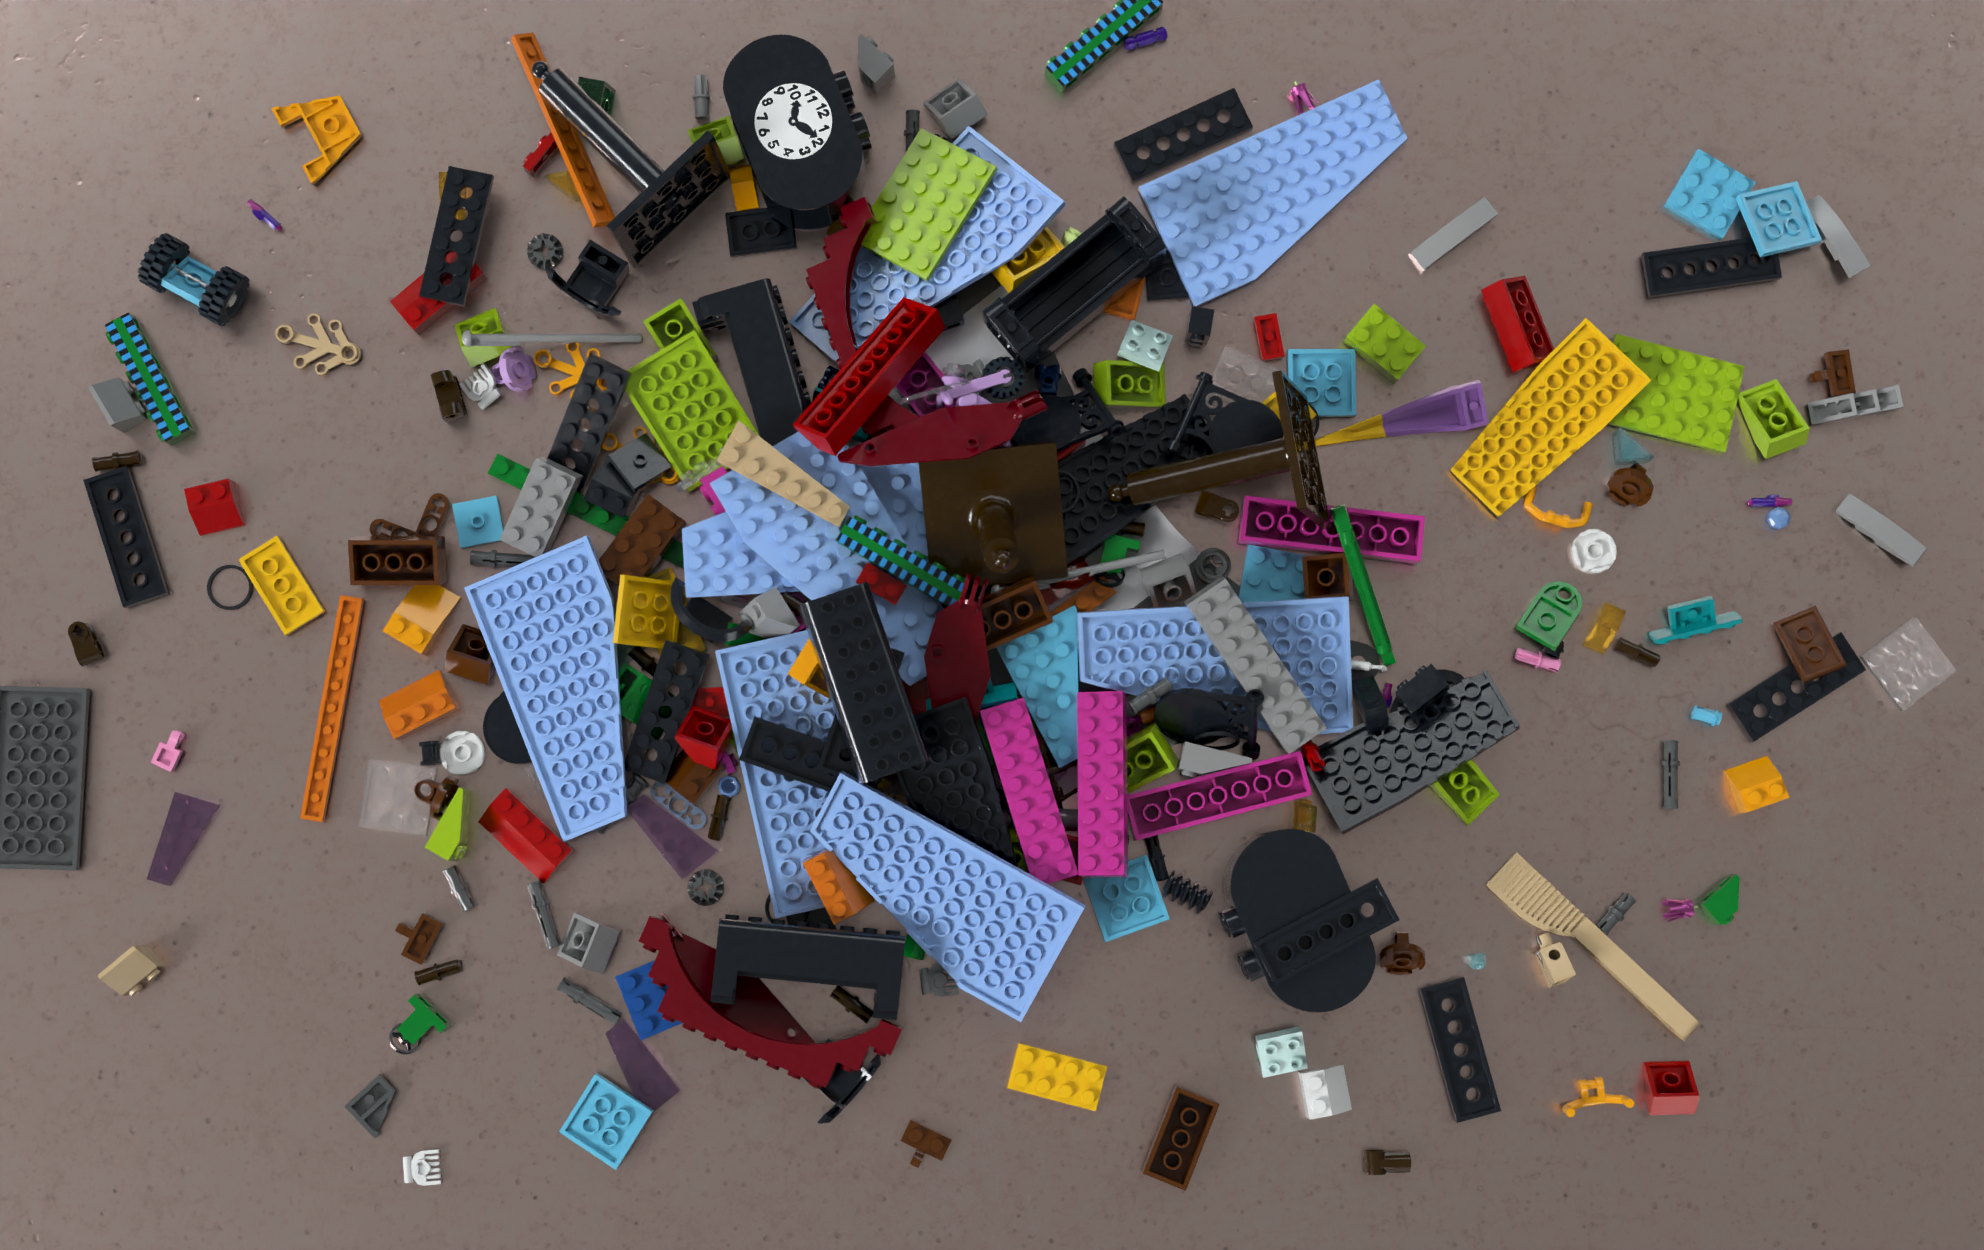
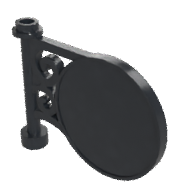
M1080 368L1073 374L1072 379L1078 387H1083L1085 390L1068 397L1041 395L1048 409L1021 421L1011 442L1014 445L1056 441L1057 453L1074 444L1104 432H1108L1109 435L1115 437L1119 436L1124 431V423L1121 420H1115L1092 385V375L1088 369ZM1088 396H1089V397L1091 398V400L1093 401L1092 405H1090V406H1089V400L1087 399ZM1097 419L1101 421L1099 426H1097ZM1084 427L1088 431L1081 433V428Z
M1201 371L1199 375H1196V379L1199 382L1173 440L1167 441L1165 450L1181 456L1185 448L1181 443L1184 436L1188 434L1205 441L1212 453L1215 454L1283 438V429L1279 418L1268 406L1258 401L1248 400L1213 385V376ZM1210 393H1217L1234 400V402L1222 408V399L1218 396H1212L1209 399V405H1212L1213 401H1216L1218 405L1216 408L1211 409L1206 404V396ZM1209 415H1215L1213 421ZM1195 416L1203 417L1207 421V426L1204 428L1199 426L1203 423L1200 419L1195 421V429L1188 428L1192 418ZM1208 430H1209V437H1208L1206 434H1204V433L1207 432Z
M1195 688L1176 689L1166 693L1158 700L1155 706L1154 720L1165 736L1182 744L1184 742L1194 744V738L1206 732L1223 731L1236 734L1239 738L1247 740L1242 746V756L1256 760L1260 756V745L1256 742L1259 705L1264 702V694L1259 689L1250 690L1246 696L1207 692ZM1222 701L1229 702L1227 707ZM1244 725L1248 726V732L1244 731ZM1209 736L1200 739L1198 742L1205 745L1227 736Z
M503 690L500 696L490 704L485 713L483 721L485 741L490 750L506 762L514 764L531 763L532 760Z

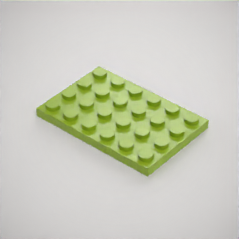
M921 128L873 204L872 209L877 223L872 224L861 247L928 282L997 172V167Z
M695 330L690 331L627 370L632 375L625 391L688 492L702 485L700 479L721 466L725 470L728 469V467L718 463L717 459L738 421L760 436Z
M1614 334L1612 343L1640 368L1651 381L1608 424L1725 453L1745 366Z

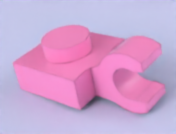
M173 730L167 743H159L150 763L174 772L183 753L182 750L177 748L182 743L185 734L178 730Z

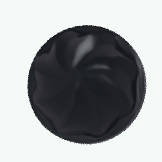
M1563 641L1556 651L1542 644V653L1548 656L1559 658L1560 654L1564 653Z

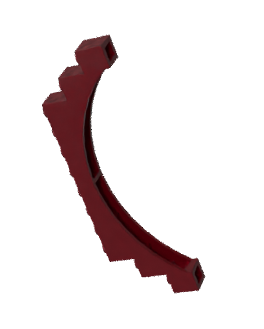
M865 197L840 207L842 212L840 220L846 229L823 238L825 243L823 251L829 260L806 269L808 277H806L807 284L811 290L814 289L816 295L813 298L817 309L823 313L824 317L821 318L825 330H829L832 337L829 338V343L833 351L838 353L837 364L840 370L859 349L853 331L850 312L852 275L862 243L872 224L877 223L872 206ZM888 395L861 428L865 434L868 433V435L874 438L920 418V416L908 411Z
M649 916L639 942L643 943V948L655 953L656 950H659L648 977L653 979L652 983L665 988L668 985L657 1011L663 1014L661 1018L672 1023L675 1020L684 1023L682 1027L692 1032H695L696 1029L704 1032L703 1037L714 1042L719 1039L725 1042L724 1046L731 1050L737 1051L739 1048L746 1051L745 1056L756 1061L761 1058L767 1061V1066L775 1070H779L781 1067L788 1071L787 1075L800 1080L803 1077L809 1080V1085L817 1089H821L822 1086L828 1087L838 1063L842 1064L840 1068L850 1073H853L854 1070L860 1071L870 1047L874 1048V1053L886 1057L887 1054H893L904 1028L884 1019L880 1021L877 1027L869 1031L828 1043H791L772 1039L746 1029L719 1011L695 985L678 953L672 933L674 925L658 917Z

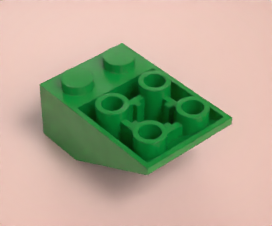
M624 662L618 671L621 715L637 725L652 680ZM668 691V694H669L670 696L676 697L675 695H673L672 693H670V692ZM663 705L660 709V714L664 718H669L672 714V709L667 705ZM655 727L653 729V736L659 739L664 732L663 728Z

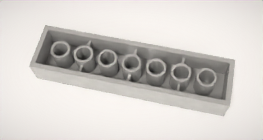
M1220 576L1184 601L1245 693L1247 694L1252 689H1259L1264 694V702L1259 705V713L1288 754L1327 729L1226 578Z

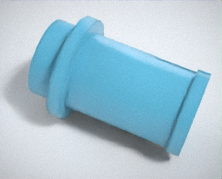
M1695 705L1691 719L1710 723L1714 727V725L1719 726L1722 713L1718 712V709L1710 710Z

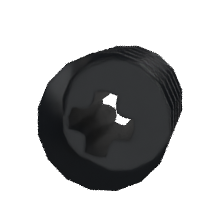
M1172 870L1163 887V897L1166 898L1171 893L1173 902L1180 898V906L1188 902V910L1196 906V914H1199L1206 908L1214 891L1212 890L1207 895L1206 886L1200 890L1198 882L1190 886V878L1182 882L1183 874L1180 873L1174 877L1175 870Z

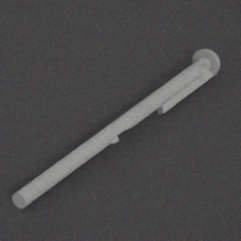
M466 330L462 334L461 339L467 347L522 346L521 343L642 342V335L471 334L470 330Z
M1164 550L1073 569L1068 571L1067 578L1038 580L1036 582L1040 590L1051 588L1049 584L1074 579L1083 574L1089 573L1090 577L1097 573L1165 559ZM1014 583L1001 586L999 584L992 585L990 592L992 594Z

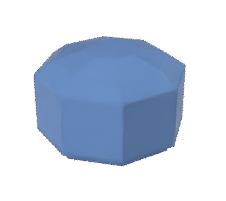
M1777 507L1768 512L1766 521L1770 528L1780 530L1789 525L1791 516L1787 509Z
M726 775L719 779L718 790L723 796L733 797L739 793L741 784L736 777Z

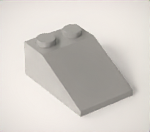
M1184 742L1181 747L1176 770L1181 771L1180 776L1195 778V775L1199 776L1250 764L1252 758Z

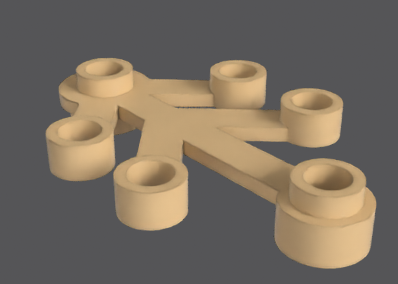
M311 313L307 317V322L313 327L319 340L295 333L289 325L285 324L277 327L275 331V336L281 343L289 344L293 341L316 348L303 356L298 355L294 358L293 364L299 370L306 369L308 363L329 352L336 354V356L326 362H318L315 365V372L320 376H326L330 369L341 363L347 365L356 364L361 358L359 346L348 341L343 332V324L337 319L331 320L328 328L336 335L340 346L331 343L322 326V318L316 313ZM313 317H318L316 324L311 323ZM335 323H339L338 330L332 329ZM290 332L289 338L284 339L283 334ZM354 351L353 357L348 358L347 352ZM300 359H304V364L302 366L297 365V362ZM325 365V371L319 372V367Z

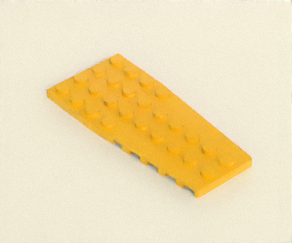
M1585 318L1536 367L1450 471L1499 517L1600 432L1651 379L1597 327Z

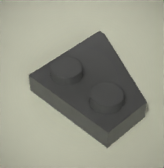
M379 1074L344 1107L376 1138L395 1089Z

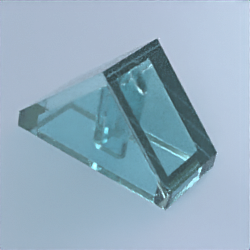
M1621 427L1613 432L1615 465L1643 464L1654 458L1649 451Z

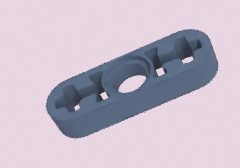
M655 782L651 786L650 794L652 798L688 827L695 830L705 827L707 823L705 812L689 802L670 785ZM665 786V792L671 796L672 792L676 794L669 800L668 805L664 803L668 800L662 795L656 796L658 793L655 790L656 787ZM676 799H682L685 802V808L681 812L674 811L672 807ZM690 806L693 807V810L690 811L696 816L698 814L702 815L700 817L701 824L696 823L692 825L693 819L687 815L686 819L682 817L688 812Z

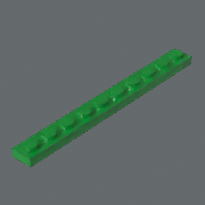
M497 453L488 474L522 490L530 469ZM578 492L575 493L567 513L614 536L618 535L630 519V517L623 519L584 500V495ZM675 540L662 559L684 569L683 543Z

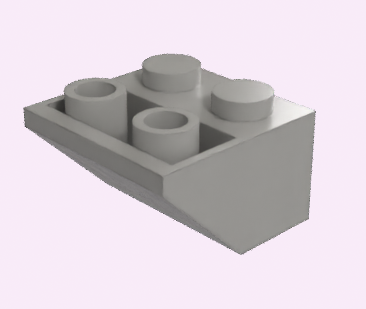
M860 34L858 37L860 79L874 94L878 95L895 77L894 60L888 53H881L876 48L877 44L870 37L865 38Z

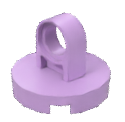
M514 346L502 352L499 364L494 365L491 372L495 376L497 384L505 383L511 390L522 392L533 386L531 383L532 379L536 378L535 364L530 354L525 355L522 347Z

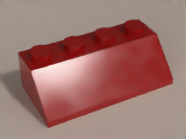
M449 253L446 256V262H456L458 258L457 253ZM474 264L468 294L487 279L476 264ZM424 273L390 301L418 335L423 333L455 306L454 304L419 297ZM443 275L441 283L449 285L453 280L452 275Z
M1526 276L1501 279L1481 289L1483 301L1488 307L1491 322L1497 330L1499 342L1505 350L1508 365L1512 368L1513 373L1539 365L1554 350V347Z
M505 788L496 797L478 821L543 884L576 851L566 841L563 842L562 837L509 788Z

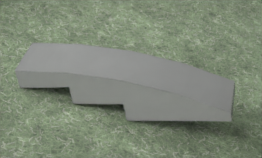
M1819 194L1806 201L1822 238L1821 244H1826L1834 260H1839L1848 277L1851 278L1869 268L1871 265L1861 248L1822 196Z
M1483 197L1411 251V254L1425 270L1495 218L1498 212L1489 200Z
M1899 385L1855 394L1850 393L1807 403L1812 425L1904 407Z
M1850 493L1836 510L1837 515L1854 524L1855 529L1875 540L1876 545L1912 567L1915 566L1927 550L1924 545L1894 522Z

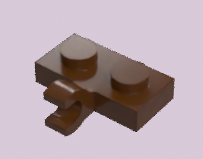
M1849 349L1824 353L1827 370L1811 373V383L1828 380L1831 397L1850 393L1855 394L1856 390Z
M424 913L420 916L414 929L402 922L399 923L395 931L409 938L401 955L422 965L444 923Z
M910 1120L901 1138V1142L917 1149L910 1162L911 1165L919 1168L925 1153L942 1161L952 1139Z

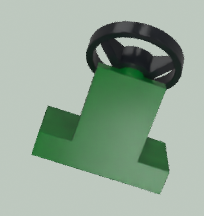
M1113 535L1101 543L1105 547L1100 563L1123 559L1126 556L1127 550L1138 553L1141 541ZM1123 568L1097 573L1093 576L1100 585L1113 588L1123 583L1125 572ZM1117 573L1122 575V579L1119 578ZM1099 577H1105L1106 579H1114L1116 582L1108 583L1101 580Z
M419 993L414 994L408 1000L416 1010L403 1023L397 1024L389 1034L391 1047L400 1054L414 1053L421 1044L422 1036L432 1026L440 1033L445 1032L451 1026ZM392 1037L398 1038L401 1044L406 1045L407 1051L399 1049L394 1044ZM418 1041V1045L411 1050V1044L414 1045Z

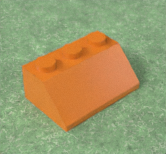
M440 669L379 700L383 718L393 738L399 741L460 710Z
M826 848L803 860V865L834 925L856 914L875 901L873 896L856 880L857 877L834 854L833 850L829 851Z

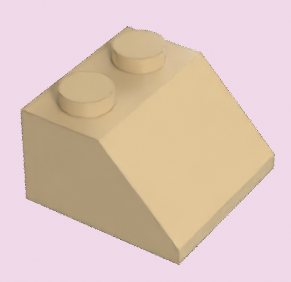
M133 945L97 976L121 996L129 994L133 996L143 988L141 984L147 979L151 981L161 973L159 970L164 965L148 945Z

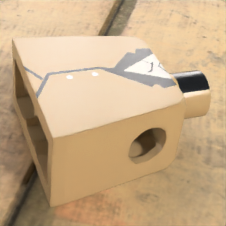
M1549 932L1537 936L1536 939L1541 949L1536 953V957L1548 987L1552 988L1575 977V970L1562 943L1554 944ZM1549 954H1552L1555 960L1550 959Z

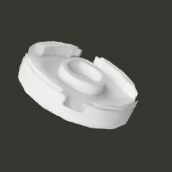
M1588 529L1580 533L1574 539L1571 546V558L1574 564L1581 571L1589 574H1599L1609 569L1617 555L1616 544L1613 538L1599 529Z
M456 731L448 735L439 750L440 760L444 768L459 776L471 775L478 771L486 757L485 746L482 740L476 734L468 731Z

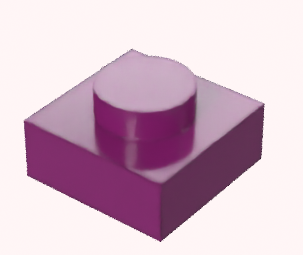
M726 750L721 758V762L727 774L732 775L738 772L736 766L739 763L734 753L729 754Z

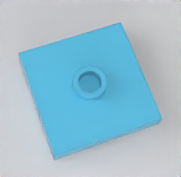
M498 496L452 504L461 549L501 541L499 539L504 527Z

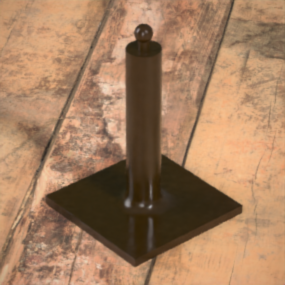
M1281 370L1272 372L1284 438L1127 474L1128 485L1114 484L1108 490V496L1112 501L1119 502L1124 497L1130 496L1133 504L1137 506L1291 472L1297 509L1322 529L1331 528L1307 396Z
M1056 441L994 447L970 459L919 463L930 564L933 565L934 562L941 564L947 568L945 572L951 576L955 573L965 579L967 573L971 574L969 587L973 586L975 576L980 577L978 587L983 585L985 578L989 579V586L1016 583L1030 576H1033L1036 581L1068 577Z

